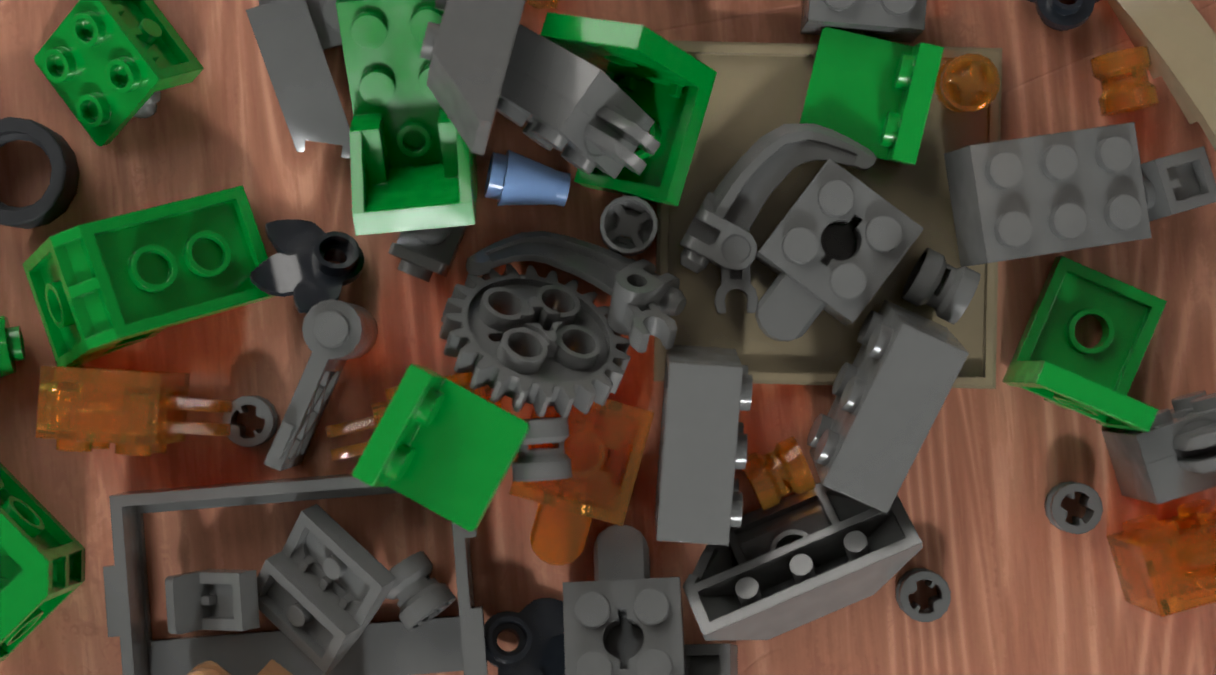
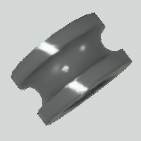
M242 396L233 400L226 407L222 417L226 436L233 443L242 447H254L268 442L275 435L279 425V415L275 406L268 399L261 396ZM247 405L256 406V416L265 419L263 430H253L255 437L246 436V426L237 423L239 412H249Z
M1073 481L1061 482L1054 486L1047 494L1044 504L1045 514L1050 523L1056 528L1072 534H1083L1094 529L1101 520L1103 512L1102 500L1098 493L1089 485ZM1074 492H1079L1081 494L1079 504L1086 508L1085 514L1082 518L1072 516L1073 523H1068L1065 521L1068 512L1060 507L1064 497L1074 499Z
M914 568L905 572L899 578L895 587V599L899 608L911 619L919 622H932L941 618L948 610L951 602V591L947 582L939 574L926 568ZM920 580H926L925 585L930 588L935 586L937 589V595L928 599L929 607L924 610H919L921 606L915 601L910 604L908 600V594H913L917 591L916 582Z

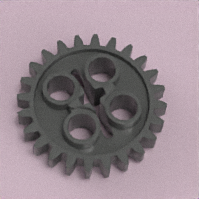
M506 264L502 276L494 269H491L490 273L483 275L482 278L468 274L465 285H455L452 296L448 298L441 318L443 324L439 338L447 340L443 351L444 355L458 357L454 367L455 373L472 372L474 375L469 387L477 389L486 385L493 389L490 401L494 403L504 396L512 398V406L515 412H519L525 403L533 404L538 417H544L548 406H553L562 418L568 417L572 405L584 414L589 413L593 402L603 406L609 394L617 392L631 357L626 354L630 345L629 339L621 337V334L612 330L607 324L609 306L596 307L594 305L598 295L595 291L581 295L576 291L578 287L577 280H571L566 285L558 283L556 271L552 270L546 278L538 276L536 269L532 265L528 266L525 275L519 274L511 264Z

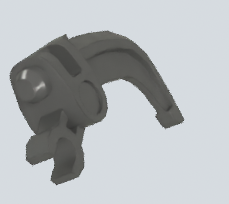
M815 123L783 124L760 137L736 162L713 193L708 191L679 244L684 248L680 254V265L696 274L706 269L709 262L721 268V286L716 291L714 305L718 314H726L725 297L729 291L734 289L740 290L746 295L747 313L756 312L759 299L756 289L751 285L750 265L757 255V244L749 231L770 194L794 168L804 163L827 161L829 158L838 164L851 166L863 171L868 170L876 162V156L871 150L843 134Z
M546 231L515 234L499 240L467 258L466 271L474 276L490 273L492 268L519 261L546 263L576 275L611 295L607 324L615 332L629 336L630 346L637 352H646L650 335L659 338L665 349L673 348L677 326L676 321L670 316H678L684 310L687 300L683 292L679 290L680 279L671 273L656 274V266L646 259L636 261L633 258H626L601 246Z

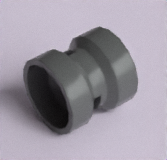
M622 196L614 199L605 207L601 215L600 234L603 243L609 250L625 257L642 254L651 246L657 233L658 221L655 211L647 201L637 196Z
M926 248L913 267L903 288L901 298L915 306L926 304L934 308L937 317L954 325L970 304L978 287L981 274L966 266L955 268L946 263L944 255Z
M569 418L523 419L530 424V430L517 453V458L512 462L513 481L527 482L571 478V458L565 454L564 441L570 435ZM553 443V447L528 449V444Z
M419 551L407 557L389 570L397 580L386 599L399 600L397 603L400 608L399 619L408 632L419 628L433 619L456 599L446 583H440L435 578L430 579L433 564L424 551Z

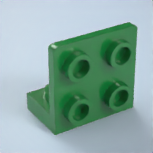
M79 0L34 57L36 65L98 146L110 144L154 92L191 83L204 69L153 0Z
M825 27L820 34L799 123H815L843 134L871 150L878 159L904 165H915L944 47L923 42L913 47Z
M410 364L351 475L371 487L388 486L465 530L473 531L478 528L530 430V424L427 367Z

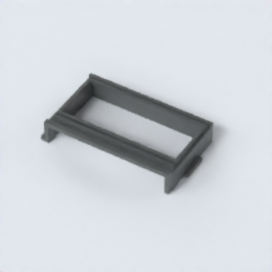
M351 474L127 491L111 495L109 499L114 565L103 567L108 637L120 636L123 675H186L195 666L206 661H213L219 664L232 675H257L271 659L275 660L293 675H417L464 671V675H488L483 606H475L470 538L477 537V529L467 531L452 522L459 615L434 617L408 632L401 620L370 622L336 667L325 674L281 630L152 640L143 513L381 495L399 492L388 486L371 487Z

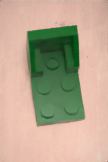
M336 0L353 110L349 136L352 216L356 236L475 225L478 187L476 153L471 152L426 85L431 60L420 58L429 21L440 24L444 11L435 8L436 0Z
M243 185L75 226L50 236L22 264L59 371L85 364L154 337L167 327L274 297L261 291L250 281L251 272L267 260L268 256Z
M0 462L1 662L85 581V548Z

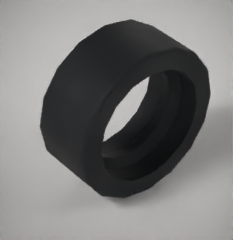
M15 117L0 119V148L6 143L16 140L30 141L43 149L49 157L52 167L50 185L42 198L34 204L24 207H13L0 201V225L32 229L50 224L67 211L77 194L80 172L75 153L61 135L40 123Z

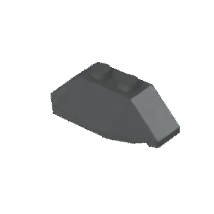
M436 0L435 8L443 10L444 13L441 23L437 24L429 21L425 32L420 58L431 60L426 85L473 153L481 155L485 153L526 0Z
M820 482L742 515L741 527H730L729 546L707 544L693 574H689L682 587L705 641L769 640L874 595L923 548V544L898 495H896L888 513H885L830 489Z

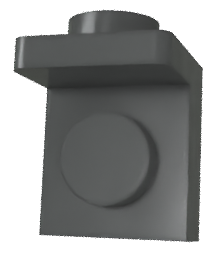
M1204 146L1141 164L1149 222L1216 202V182Z
M468 225L402 231L397 243L392 242L388 253L401 259L398 270L427 282L430 281L433 272L447 277Z

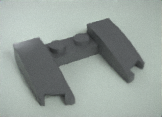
M275 0L247 9L246 13L296 151H305L306 140L342 145L341 158L350 159V127L323 52L342 45L336 0Z

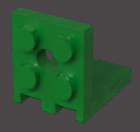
M547 12L541 36L605 72L655 121L650 128V135L660 143V147L654 156L643 150L634 152L647 164L641 175L623 167L619 175L614 179L596 167L590 175L577 168L574 182L587 188L626 196H637L645 200L678 206L717 72L644 25Z
M1058 256L1052 264L1002 382L1041 396L1045 401L1063 409H1070L1094 419L1096 423L1105 427L1149 432L1158 409L1128 397L1127 394L1167 301L1064 256ZM1085 315L1095 317L1102 326V337L1099 343L1092 348L1082 346L1075 337L1076 323Z

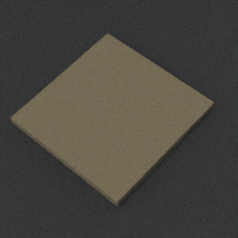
M668 40L717 72L679 205L674 206L657 202L656 274L671 273L679 278V290L683 292L687 300L684 310L678 316H670L676 321L677 326L674 345L736 349L741 364L748 365V375H752V381L756 384L833 385L841 367L846 362L853 364L862 346L861 343H858L857 339L865 318L872 310L878 313L884 300H887L947 327L969 352L952 388L996 389L998 262L966 266L981 274L980 281L970 304L954 325L937 317L934 308L926 304L915 306L902 299L901 294L913 267L926 248L944 255L947 264L955 268L961 267L944 154L970 145L1001 140L1002 48L944 47L915 165H904L876 158L875 164L870 169L863 171L839 164L923 227L924 230L854 323L844 326L826 311L822 310L802 337L785 342L776 341L763 333L758 326L755 313H747V298L744 292L734 289L727 293L725 297L726 314H718L714 305L716 291L721 286V268L709 262L706 269L698 274L680 265V254L684 248L679 244L708 191L711 193L715 191L726 174L760 137L783 124H799L818 44ZM812 161L794 168L770 194L749 231L757 244V252L826 161ZM754 259L750 265L751 285L756 289L759 300L778 275L757 259ZM654 336L653 381H664L666 349L661 340Z

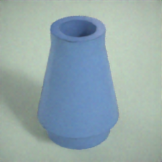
M509 149L506 155L493 152L487 172L484 197L496 199L497 206L557 205L564 207L569 193L571 174L555 170Z

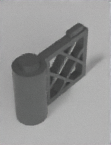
M331 299L317 303L310 308L304 317L302 326L303 338L312 354L264 461V465L282 471L302 464L346 361L361 358L369 353L376 343L378 335L377 323L372 314L364 307Z

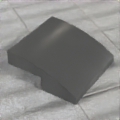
M315 504L301 511L282 551L265 560L257 577L259 610L326 674L336 667L363 633L386 599L397 578L318 504Z

